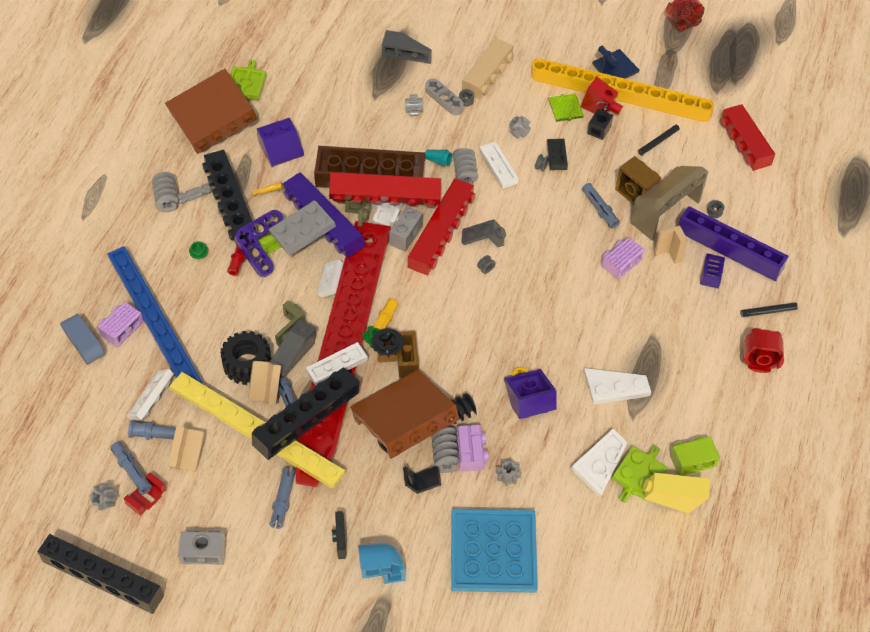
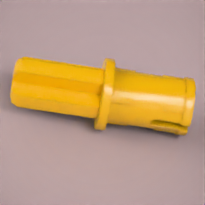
M387 300L383 310L378 313L379 317L373 326L374 328L379 330L385 329L388 323L393 320V314L399 305L396 300Z

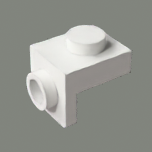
M378 206L372 223L391 226L392 229L400 217V208H396V211L393 212Z

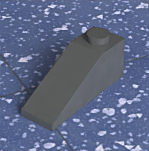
M386 30L382 41V56L431 64L432 50L402 32Z
M299 320L290 329L270 362H276L281 365V378L315 344L316 327Z

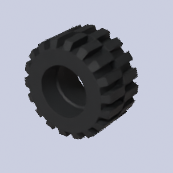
M242 331L241 334L237 332L234 333V337L229 336L227 338L228 342L222 344L223 348L220 351L225 374L228 375L230 380L234 379V382L237 384L242 382V385H247V382H250L253 361L270 362L272 359L267 340L262 338V335L259 333L255 335L253 331H250V333ZM245 354H251L255 356L252 360L249 361L237 360L239 357Z

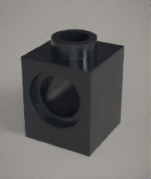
M597 109L589 122L587 134L604 140L612 126L613 114Z

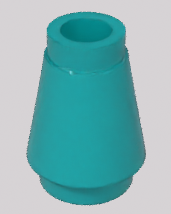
M427 149L425 159L443 167L449 166L452 162V152H449L447 149Z

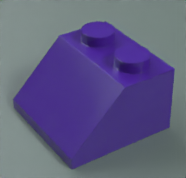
M290 118L257 128L258 143L271 167L304 156L296 128Z
M541 369L504 378L512 409L519 419L557 410V390Z

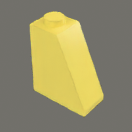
M654 473L643 484V491H645L644 499L689 514L709 498L710 479Z

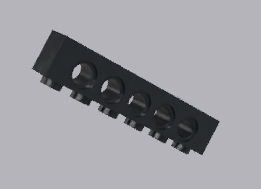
M223 149L205 154V162L202 163L204 172L209 174L207 176L208 183L214 187L212 189L215 200H219L217 203L220 213H224V216H222L225 227L229 226L228 235L232 241L236 232L252 222V218ZM241 234L240 239H245L246 241L248 236Z
M344 367L339 371L333 372L329 378L319 382L308 393L302 394L293 404H288L279 414L273 415L265 424L256 427L251 433L252 446L267 460L271 459L358 395L360 381Z
M51 534L47 536L37 551L44 563L151 614L155 612L164 597L160 585Z

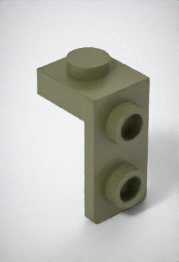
M346 200L345 212L358 214V226L362 227L363 222L367 221L368 213L371 211V203L368 201L353 203L351 200Z
M288 300L282 306L284 316L290 322L275 335L278 347L290 329L299 320L306 322L305 313L297 304L293 305Z

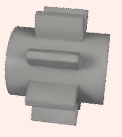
M412 94L410 98L405 99L406 112H410V115H419V111H423V98H418V94Z
M516 116L509 124L512 128L509 132L517 138L520 136L525 137L531 130L528 126L531 122L526 117Z
M512 459L506 462L501 461V467H496V473L499 474L498 482L502 481L505 483V486L512 483L516 485L517 478H521L522 474L521 471H518L520 464H515L512 462Z
M108 483L93 487L94 491L90 494L93 505L98 506L99 510L114 506L113 502L117 499V493L114 488L109 487Z

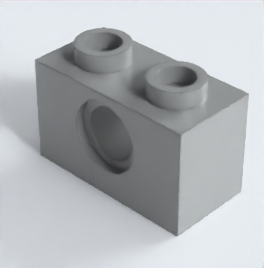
M406 206L389 232L390 246L404 252L408 250L423 226V212Z
M188 530L187 532H181L178 552L180 563L224 565L226 546L224 532L218 530H210L208 532ZM201 544H207L205 548H198Z

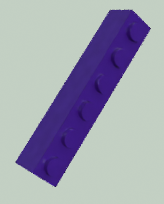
M301 172L282 183L285 190L283 191L284 196L288 201H293L297 210L315 200L331 217L336 227L325 233L324 237L327 242L334 244L339 254L342 253L348 258L365 247L362 234Z
M688 206L680 218L678 226L681 227L685 236L774 281H777L785 268L788 255Z

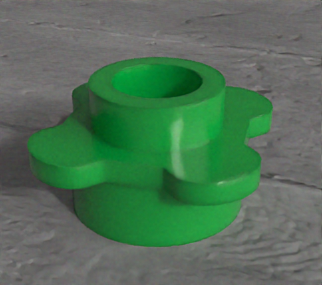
M373 326L367 327V331L362 334L363 339L371 348H373L372 337L379 331L378 328Z

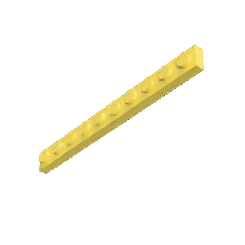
M183 372L169 386L170 390L251 440L253 430L266 423ZM296 440L276 454L331 489H334L345 475L344 469Z

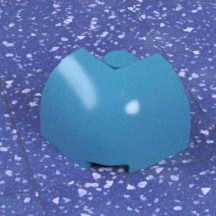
M386 542L358 545L362 579L383 576L384 584L405 581L404 561L396 547Z

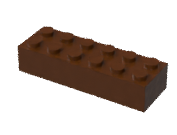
M318 145L314 170L315 187L329 188L330 172L424 177L425 152Z

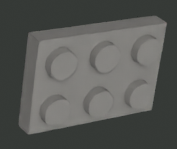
M314 200L268 230L284 251L291 256L335 228L336 225L331 217Z

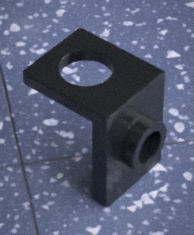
M406 466L403 467L405 486L416 494L441 486L438 466L418 473H414Z

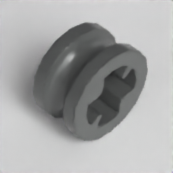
M465 89L459 93V98L463 101L464 106L468 107L474 103V93L471 90Z
M540 154L537 158L535 169L540 168L544 172L549 157H543Z
M719 200L710 201L707 214L712 218L721 217L725 207L724 204Z
M486 255L480 259L477 267L481 269L483 274H487L495 267L496 262L491 260L489 255Z

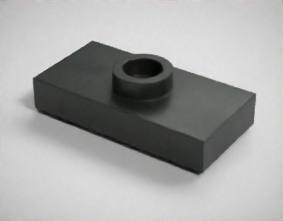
M547 139L550 170H567L568 162L565 139Z
M337 511L335 512L336 529H332V541L337 542L338 559H345L344 512Z

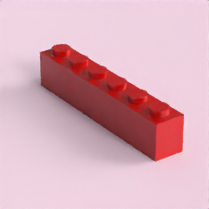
M330 172L329 199H333L335 202L351 200L353 203L370 201L372 204L388 202L390 205L407 203L409 206L425 204L427 207H435L440 204L441 178Z
M456 178L453 179L440 204L408 255L409 269L427 276L431 269H435L438 257L443 255L446 243H450L454 229H458L461 217L466 215L469 203L472 204L475 199L474 185Z

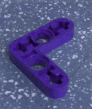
M271 210L243 226L234 236L236 244L260 277L269 276L273 271V264L257 239L268 234L269 228L283 220V215L277 210ZM271 217L278 218L276 222L272 221L267 225L266 222L270 221ZM261 224L264 231L261 233L256 232L254 225ZM241 234L248 236L246 241L245 239H240ZM247 242H248V244H249L250 242H252V244H250L247 248H245V246L247 245ZM249 249H257L259 255L252 257L249 254ZM261 257L263 258V259L261 260V263H260V261H259L258 263H255V262L258 261ZM262 265L268 266L267 272L260 269Z

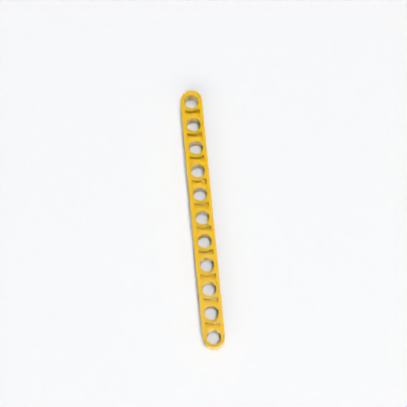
M538 58L532 62L531 78L538 82L586 93L588 87L597 76L618 92L616 101L702 122H707L712 117L714 103L710 99Z

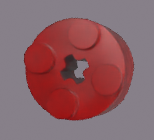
M759 328L752 329L750 334L744 339L745 365H749V369L759 373L771 372V369L775 367L779 369L784 364L782 334L778 331L761 330Z

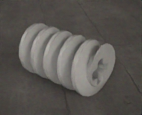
M468 148L456 149L453 152L456 179L473 184L478 179L475 152Z
M170 172L158 173L152 179L155 206L160 212H172L177 208L178 197L175 177Z
M446 427L431 436L434 466H438L441 473L456 471V465L459 463V458L457 457L459 452L456 450L458 444L455 443L457 441V436H455L457 431L452 427Z

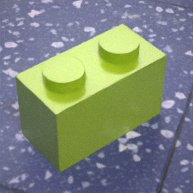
M710 436L706 438L698 437L691 442L675 444L670 458L677 474L684 476L717 467L720 455Z

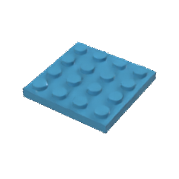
M452 509L451 591L537 593L535 510Z

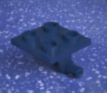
M603 45L598 48L603 57L592 63L600 73L624 79L640 71L621 49L611 52Z

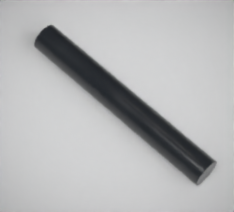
M675 124L640 148L638 154L642 156L679 131V126Z
M794 302L741 310V317L797 310L798 305Z

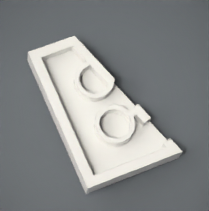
M584 368V376L593 405L651 395L646 375Z
M612 429L571 467V470L600 498L627 442Z

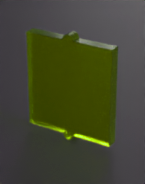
M576 93L549 97L548 100L556 122L571 121L572 119L584 117Z

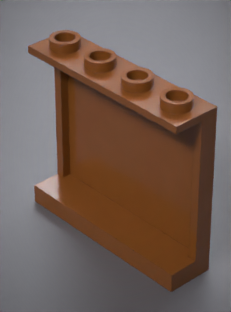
M225 68L165 103L197 154L221 142L226 137L258 119L254 109Z
M419 370L410 373L351 406L355 422L358 425L363 423L387 448L390 459L459 420L456 404Z

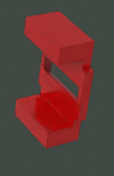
M152 473L146 476V479L152 485V489L147 493L155 499L152 503L138 493V488L130 496L127 494L123 498L125 504L140 516L146 510H149L166 490L165 483Z

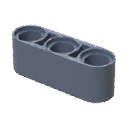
M78 313L60 323L66 336L86 364L105 355L101 345Z

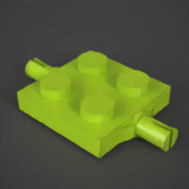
M252 59L249 60L248 67L233 66L230 76L245 98L258 101L267 77L266 71L255 69L256 61H252Z
M653 445L648 454L635 446L631 448L612 477V480L620 484L624 489L619 496L620 501L623 499L622 502L626 503L631 494L645 500V491H643L645 480L654 473L665 474L668 467L655 459L660 451L659 447Z

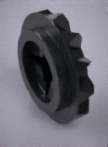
M381 329L372 337L374 352H378L380 356L386 355L389 358L390 355H397L402 350L403 337L394 329ZM391 339V345L384 347V342L387 343Z

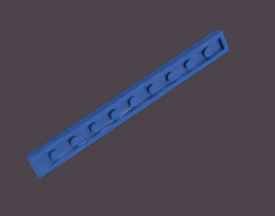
M125 246L107 253L110 262L137 310L141 312L146 326L175 377L177 378L183 372L203 384Z

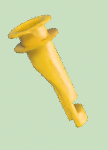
M281 181L253 190V196H256L257 193L264 194L276 190L279 192L282 189Z

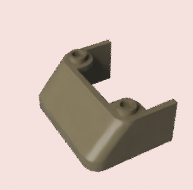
M702 166L675 167L667 177L645 194L639 195L635 199L631 224L649 239L653 240L660 216L686 195L697 204L700 203L708 171Z

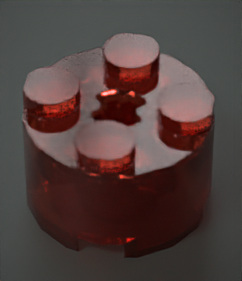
M674 0L672 4L669 2L666 8V14L680 31H684L692 26H698L702 22L701 18L705 12V7L699 0Z

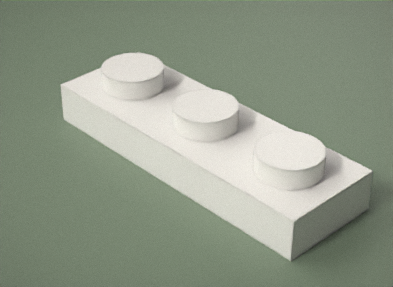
M496 141L480 146L479 152L501 188L504 189L518 184L519 179Z
M357 342L306 367V372L316 386L319 382L329 378L333 372L339 371L343 367L348 371L368 361V357Z
M170 369L158 370L126 417L135 421L145 419L149 414L150 407L159 400V394L170 384V379L174 373Z

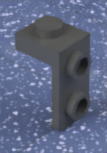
M495 219L464 228L462 230L461 243L467 245L490 238L497 247L504 246L506 232Z

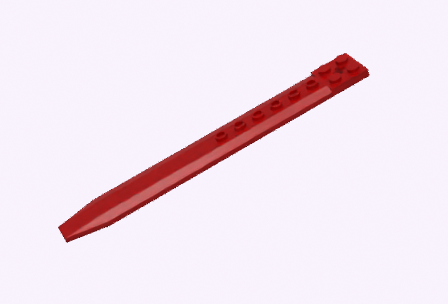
M355 221L354 227L362 234L365 247L350 257H345L318 361L357 342L362 348L364 340L362 334L366 332L386 254L391 226L363 222L362 227L358 226V221ZM372 238L373 242H366L365 240ZM357 366L348 370L353 376H355ZM313 382L311 383L310 391L315 387ZM348 402L300 436L296 441L331 462L336 453ZM296 467V484L317 487L320 481Z

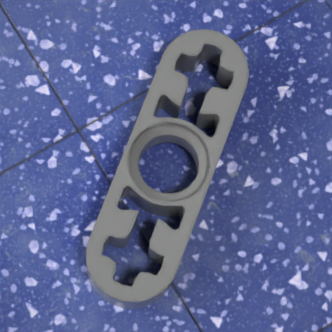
M437 79L426 81V93L452 115H460L463 112V101ZM447 95L449 98L442 99L440 96Z

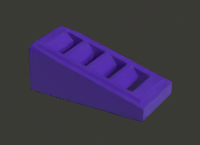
M707 253L701 285L719 289L725 257Z

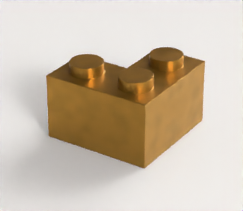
M415 331L399 332L403 337V346L397 355L393 354L388 358L386 355L380 356L377 352L378 363L398 362L399 378L419 370ZM391 339L387 343L384 342V347L391 345Z

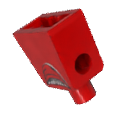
M596 76L588 87L580 108L594 114L597 109L608 113L612 111L619 115L623 106L615 102L618 92Z

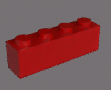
M743 104L724 109L720 119L721 125L729 133L730 139L735 142L738 151L742 153L746 163L753 171L771 166L775 152Z

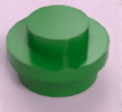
M200 241L194 242L189 249L190 256L194 259L206 257L208 254L207 246Z

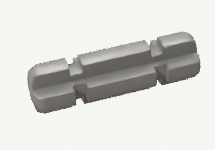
M206 183L201 185V187L198 186L185 191V193L177 194L178 203L183 204L187 200L191 201L202 197L203 194H210L212 191L210 185Z

